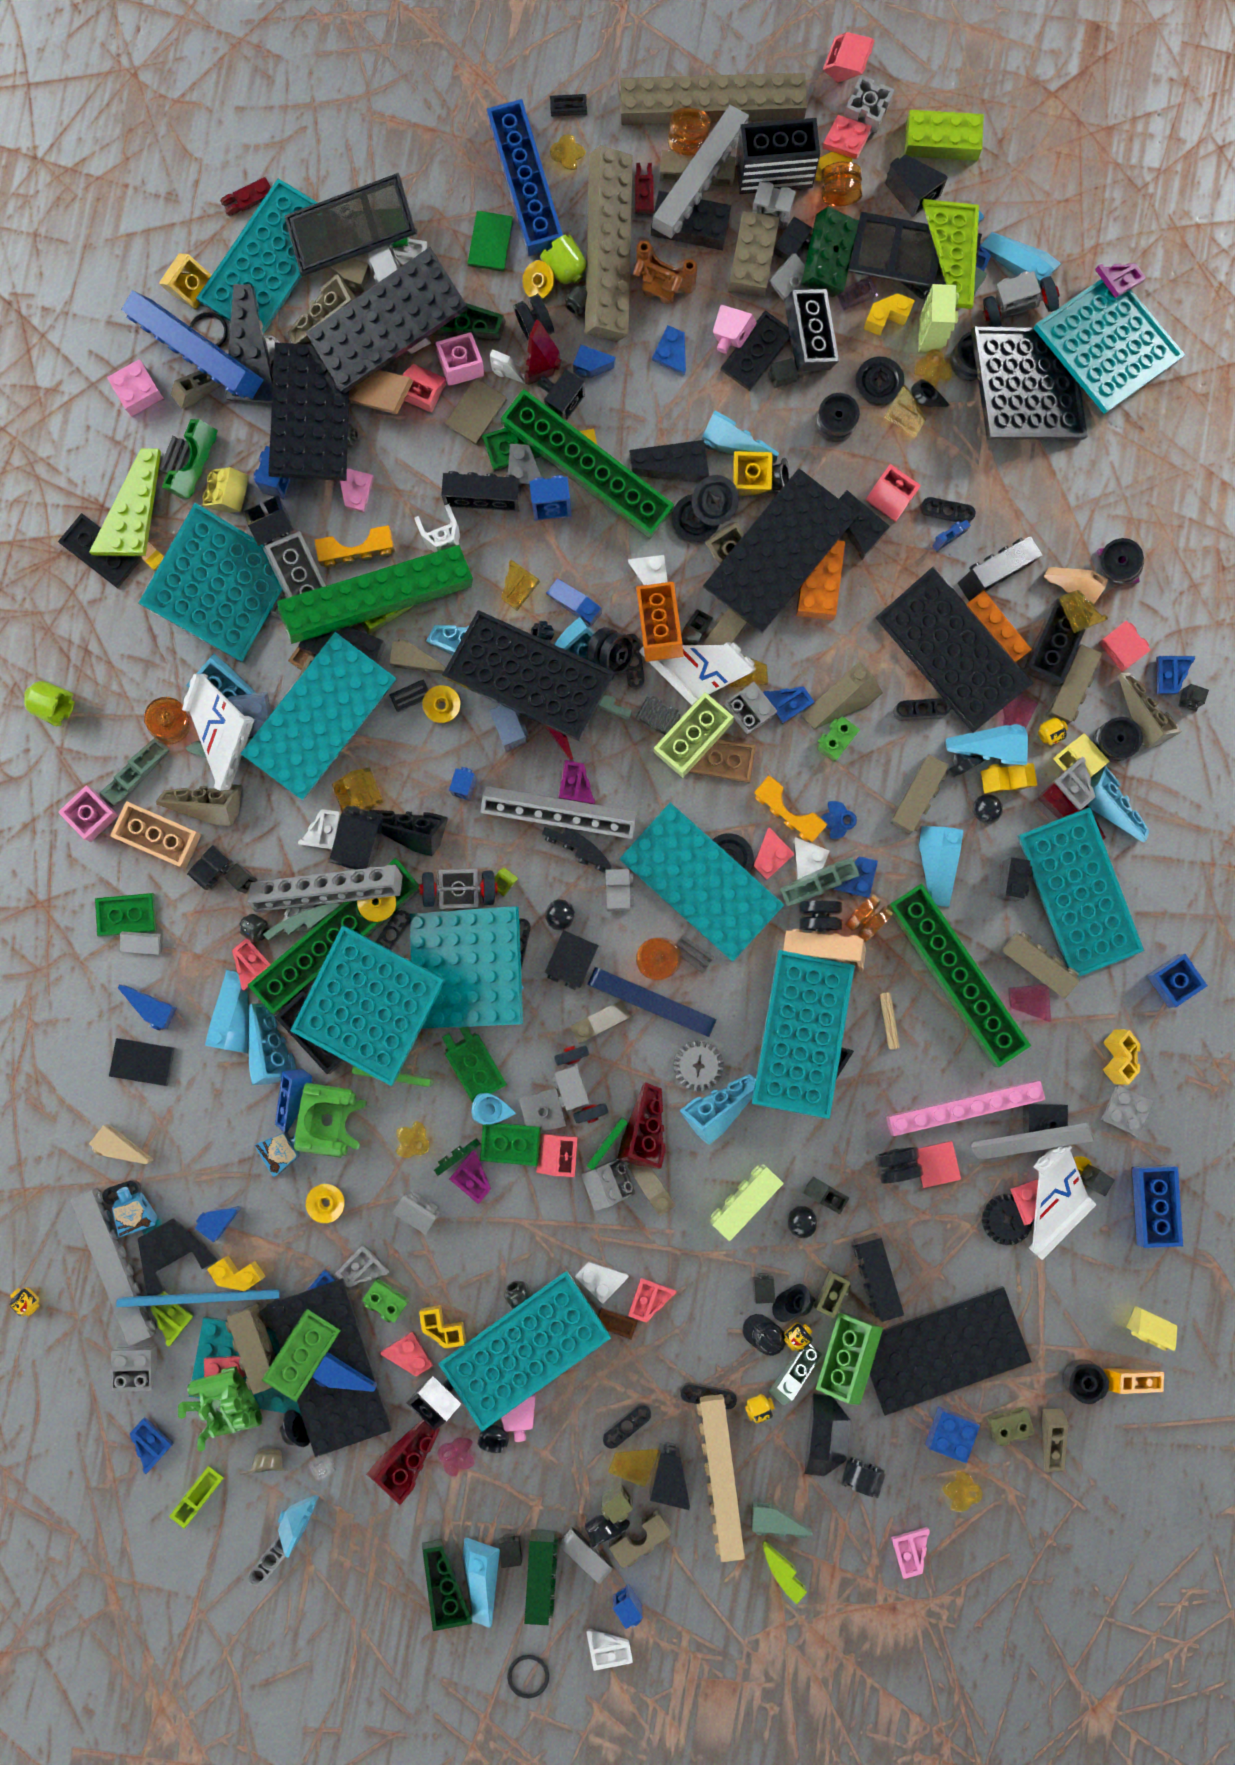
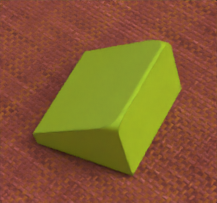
M504 867L494 877L495 882H497V892L502 896H505L518 880L514 874Z

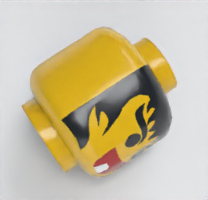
M1056 717L1051 718L1040 725V730L1038 731L1039 738L1044 744L1055 745L1067 737L1066 731L1068 726L1064 720L1061 721Z
M25 1287L22 1290L17 1288L10 1295L12 1299L9 1306L20 1317L31 1316L40 1306L38 1304L40 1298L29 1287Z
M795 1322L785 1331L784 1341L793 1352L795 1350L801 1352L812 1343L813 1338L810 1334L813 1331L806 1323L802 1325L799 1322Z
M759 1394L747 1400L745 1409L750 1421L760 1424L773 1417L772 1410L775 1407L771 1397L767 1399L764 1394Z

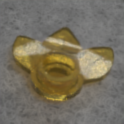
M571 134L561 136L558 143H554L550 148L551 158L556 162H561L563 167L570 170H576V160L584 157L586 154L584 147L575 143V136Z
M936 349L929 351L924 359L919 360L914 369L915 375H923L924 380L933 386L937 384L940 378L949 381L952 374L950 364L944 361L942 352ZM932 356L938 357L936 363L932 361Z
M415 1121L412 1128L401 1127L396 1130V1137L401 1144L395 1152L399 1156L410 1158L415 1154L424 1155L428 1152L430 1143L426 1138V1128L422 1123ZM418 1142L422 1143V1147L420 1149L417 1148Z
M956 1471V1481L947 1483L942 1489L946 1496L953 1500L951 1509L956 1512H963L968 1510L971 1504L981 1501L983 1491L978 1484L973 1483L969 1474ZM974 1491L976 1493V1496L971 1497L969 1495V1492Z

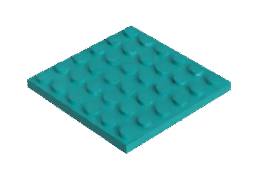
M1102 279L1036 323L1033 327L1104 414L1185 356L1183 351L1132 290L1115 298Z
M194 503L138 604L242 662L280 595L282 587L265 554L263 544L258 546L252 536Z
M519 907L409 914L411 961L445 979L443 987L422 1029L523 1024Z
M342 926L290 1031L384 1083L393 1086L443 987L445 979L356 931Z

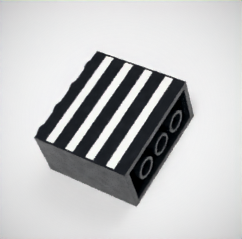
M817 118L741 124L736 153L739 194L756 193L759 181L770 182L777 189H781V187H789L792 190L813 188L821 155Z

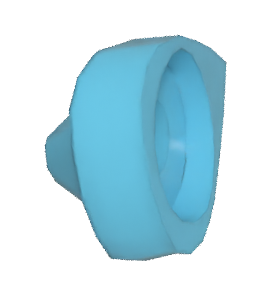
M480 1093L476 1095L473 1101L471 1114L475 1122L484 1125L500 1122L516 1113L498 1097L489 1093Z

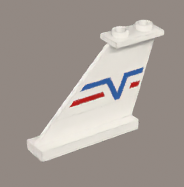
M726 642L724 645H683L684 657L649 661L691 705H694L705 692L709 695L756 670L753 666L755 663L748 656L744 657L740 653V647L734 642L732 644ZM643 646L639 652L645 657Z
M194 674L190 680V687L184 698L182 710L189 711L215 779L213 788L219 791L230 790L242 757L240 753L246 746L255 719L244 716L207 679L208 675Z
M1070 1145L1051 1148L1033 1166L1039 1171L1033 1243L1029 1249L1041 1260L1097 1205L1087 1195L1070 1151L1072 1149Z

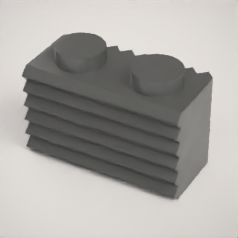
M654 696L651 698L646 697L636 715V719L666 735L680 718L679 710L670 705L668 707L661 704L662 701Z

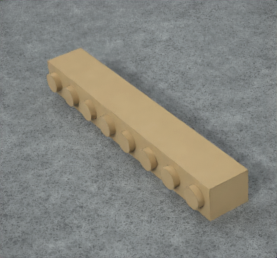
M723 1394L699 1397L700 1404H697L698 1416H702L703 1423L699 1424L700 1435L705 1436V1443H702L703 1456H707L708 1463H704L706 1476L710 1475L711 1482L707 1483L708 1496L712 1495L713 1503H709L711 1516L715 1515L716 1523H712L713 1535L718 1536V1543H715L716 1556L720 1555L721 1562L745 1559L724 1397Z

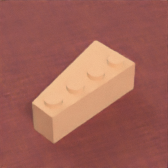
M799 929L786 930L783 951L852 964L857 968V972H863L866 948L864 939H861V937L856 935L843 937L837 933L824 935L818 931L805 933Z

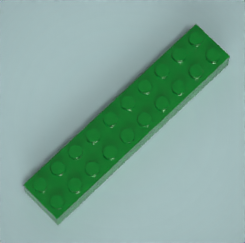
M525 389L520 392L500 418L501 424L648 538L651 539L673 511L674 504Z
M456 545L279 600L277 605L290 643L294 644L471 588L473 577L460 545Z
M394 858L387 864L396 865L402 874L400 895L395 896L396 908L393 914L419 893V883L397 858ZM378 898L373 899V905L379 904ZM357 900L343 902L252 980L248 987L272 1014L277 1015L303 990L305 991L315 982L342 926H346L368 937L386 920L380 922L367 920L359 912Z
M922 883L886 906L994 1067H1001L1031 1047V1044Z

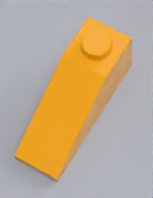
M1122 1368L1104 1369L1109 1380L1108 1391L1118 1394L1163 1392L1164 1372Z

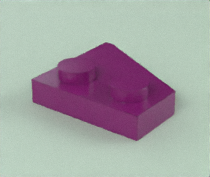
M564 760L558 798L595 804L584 763Z

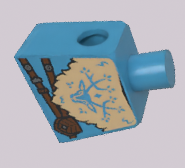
M287 1132L254 1145L273 1177L279 1175L301 1155L299 1151L294 1149L295 1136L291 1138Z
M123 1187L117 1191L119 1199L114 1202L112 1211L119 1237L155 1225L157 1214L143 1193L139 1192L131 1195L128 1187Z

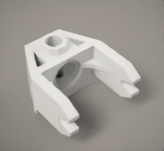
M449 504L445 505L450 518V524L427 533L423 529L419 516L414 518L424 544L427 546V549L433 552L459 545L460 530Z

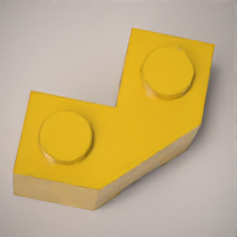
M897 293L873 303L863 329L881 336L887 320L905 326L915 300Z
M1027 763V765L1014 764V766L999 767V764L989 765L988 769L981 771L984 793H1001L1006 790L1015 791L1038 786L1034 763Z
M1114 1029L1103 1042L1114 1056L1103 1071L1113 1084L1129 1085L1140 1072V1064H1138L1140 1043L1130 1030Z
M229 1255L207 1269L217 1286L246 1291L266 1277L256 1261L238 1271Z
M441 1305L421 1308L419 1315L424 1334L430 1336L444 1349L465 1345L466 1336L463 1322L444 1325Z

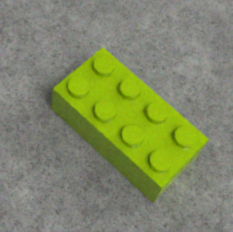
M910 110L906 120L904 155L922 158L978 161L983 145L984 114Z

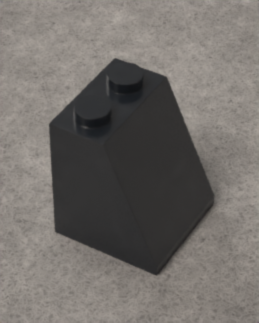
M905 154L900 159L897 157L891 162L885 185L911 217L924 209L922 205L923 199L936 200L942 195L948 177Z
M347 805L340 816L329 862L354 870L369 868L378 852L384 815Z
M660 1443L649 1489L650 1501L689 1510L690 1503L679 1448L674 1443Z

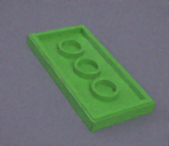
M355 1066L352 1068L353 1074L375 1078ZM399 1073L396 1082L431 1087L434 1084V1078Z
M306 1309L265 1373L262 1381L296 1402L341 1330Z

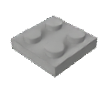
M1116 1085L1101 1120L1139 1137L1154 1102L1122 1086Z

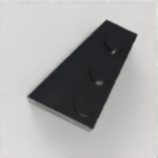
M846 490L839 499L859 514L846 533L863 560L887 533L890 526Z

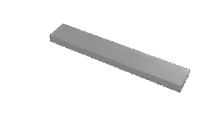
M1083 1123L972 1142V1150L977 1159L982 1160L1094 1141V1136L1089 1124Z

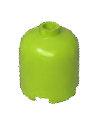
M565 234L551 243L553 247L548 252L544 249L540 258L551 267L554 277L558 282L562 284L573 282L576 284L583 279L582 274L586 270L587 261L572 236Z
M38 681L26 689L24 705L29 713L57 727L62 725L61 721L65 717H70L75 701L72 700L74 694L47 681Z

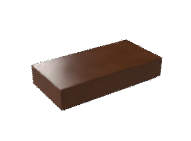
M601 1307L598 1317L607 1331L632 1340L638 1320Z

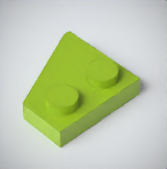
M164 1291V1292H162L160 1295H169V1294ZM181 1304L152 1305L150 1307L153 1316L157 1319L160 1331L162 1330L168 1347L173 1344L195 1316Z

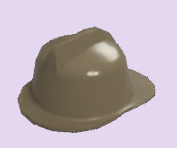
M263 1449L255 1455L251 1469L240 1474L288 1470L283 1469L282 1451L280 1449Z

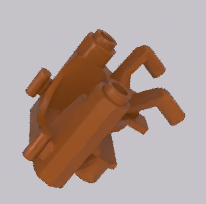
M640 241L636 245V266L633 275L638 277L642 275V291L645 296L660 297L662 303L670 304L674 301L675 294L680 292L692 293L696 289L697 263L694 260H685L682 268L670 266L656 256L654 247L648 241Z

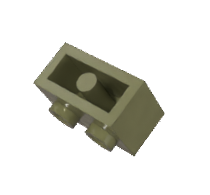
M829 1271L814 1304V1308L835 1318L836 1314L841 1311L843 1305L841 1302L844 1296H847L850 1291L851 1282L847 1278Z
M1024 1406L986 1417L992 1440L997 1445L1006 1446L1016 1439L1020 1441L1030 1438V1435L1035 1434L1029 1412Z
M619 1483L602 1496L601 1513L607 1521L610 1519L613 1524L617 1521L620 1523L629 1516L628 1513L633 1510V1499L622 1483Z

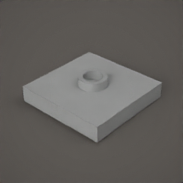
M796 253L792 254L768 280L783 301L792 290H812L801 284L805 265Z
M557 1089L519 1098L526 1125L541 1127V1133L566 1126Z

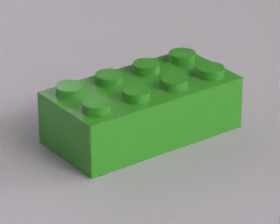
M838 1313L816 1390L847 1404L860 1405L883 1327L851 1314Z

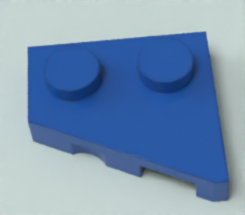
M859 856L855 860V864L860 876L841 882L842 885L833 887V890L870 898L878 861Z

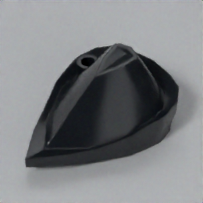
M924 379L915 382L911 387L912 402L915 405L927 407H948L950 405L939 391Z
M956 754L953 756V767L948 770L953 777H956L987 759L973 755Z

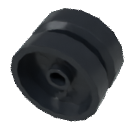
M539 294L528 298V305L524 301L513 305L518 323L527 341L536 320L541 322L549 335L555 333L549 312Z
M971 332L961 337L950 354L951 369L958 377L968 381L978 380Z
M841 392L832 393L825 397L820 404L816 417V427L820 435L833 442L844 441L849 438L855 431L859 420V405L850 395Z
M1127 538L1111 541L1101 553L1100 565L1102 574L1109 582L1115 585L1132 583L1138 579L1143 571L1144 555L1142 548L1137 542Z
M603 627L596 631L590 639L587 648V659L615 672V675L622 674L632 662L635 651L634 641L629 635Z
M1116 717L1097 729L1093 743L1110 762H1120L1139 751L1143 735L1141 728L1135 721L1127 717Z
M799 902V912L811 915V917H803L799 920L800 930L818 932L842 930V919L830 917V915H837L842 912V902Z
M897 1148L877 1154L875 1156L877 1166L889 1167L879 1173L881 1183H896L924 1175L921 1164L910 1163L920 1157L918 1148Z

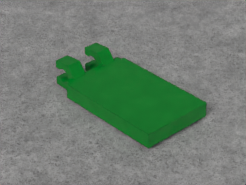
M459 1027L464 1039L456 1044L450 1033L442 1036L447 1046L445 1056L473 1103L476 1095L480 1093L492 1094L506 1086L507 1083L479 1034H472L469 1027Z

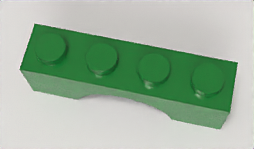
M190 419L184 433V438L190 447L189 461L180 470L168 471L162 486L163 489L179 498L190 499L195 492V484L202 475L203 465L209 458L211 446L216 442L217 429L200 419Z

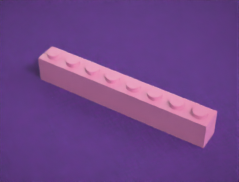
M1034 1080L887 1115L886 1120L890 1135L897 1136L1044 1101L1045 1096L1041 1081Z

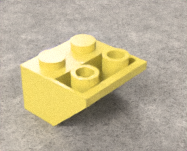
M231 467L211 470L207 477L208 483L203 493L202 506L229 513L241 512L250 476Z
M1085 733L1053 758L1065 772L1083 756L1086 760L1085 765L1090 778L1110 762Z
M1135 1306L1126 1326L1132 1330L1131 1334L1164 1351H1167L1168 1348L1175 1351L1177 1325Z

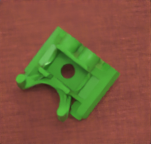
M306 1083L301 1098L295 1133V1151L341 1158L346 1156L348 1146L358 1150L360 1144L347 1134L345 1122L351 1112L364 1108L367 1105V1101L365 1099L356 1101V1093H353L350 1089ZM325 1114L332 1116L333 1121L329 1126H325L322 1123V1118Z
M236 1366L222 1369L219 1374L192 1380L187 1386L188 1394L194 1398L200 1397V1401L181 1402L178 1405V1417L180 1419L186 1417V1412L198 1411L200 1419L207 1421V1426L197 1438V1450L200 1452L205 1450V1441L209 1436L214 1438L258 1427L262 1424L263 1420L259 1405Z

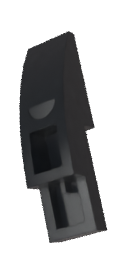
M544 827L542 836L545 837V841L551 844L561 843L563 844L562 848L572 852L576 849L575 858H578L577 862L587 866L588 863L596 865L595 869L604 873L606 870L612 869L604 854L584 836L566 827L563 834Z

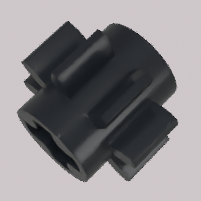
M539 621V623H534L530 634L550 642L554 637V629L552 625H548L547 621Z

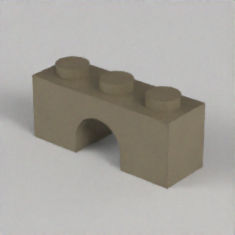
M656 1509L642 1519V1526L646 1531L643 1539L638 1541L632 1540L625 1531L609 1542V1549L622 1569L626 1566L631 1567L637 1562L638 1557L643 1554L644 1556L648 1555L654 1550V1546L659 1543L664 1544L670 1539L672 1534L671 1527L659 1509Z

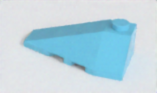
M717 411L713 412L702 437L707 449L733 455L734 451L772 452V462L776 463L779 456L776 450L761 440L755 441L749 431H741L736 428V422Z
M434 625L426 642L453 655L469 626Z
M214 653L196 673L208 675L207 679L227 699L230 696L256 693L228 664Z
M1018 724L1000 726L945 739L946 748L949 752L968 756L975 753L987 760H990V757L1001 759V763L1027 765L1028 735L1025 727Z
M264 1004L249 1005V1070L252 1085H268L281 1082L282 1071L296 1069L292 1052H288L285 1045L286 1040L284 1036L281 1037L277 1029L278 1023L274 1015Z
M314 1495L290 1505L286 1512H281L278 1523H281L278 1533L285 1557L289 1558L304 1534L319 1496Z

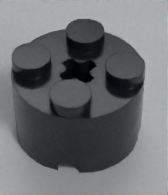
M1086 1359L1073 1360L1065 1369L1063 1375L1064 1387L1078 1401L1084 1404H1094L1106 1396L1109 1389V1380L1102 1368Z
M855 1457L847 1460L840 1484L845 1487L847 1485L851 1486V1490L861 1494L879 1498L886 1475L884 1474L885 1470L871 1463L869 1467L865 1466L866 1463Z

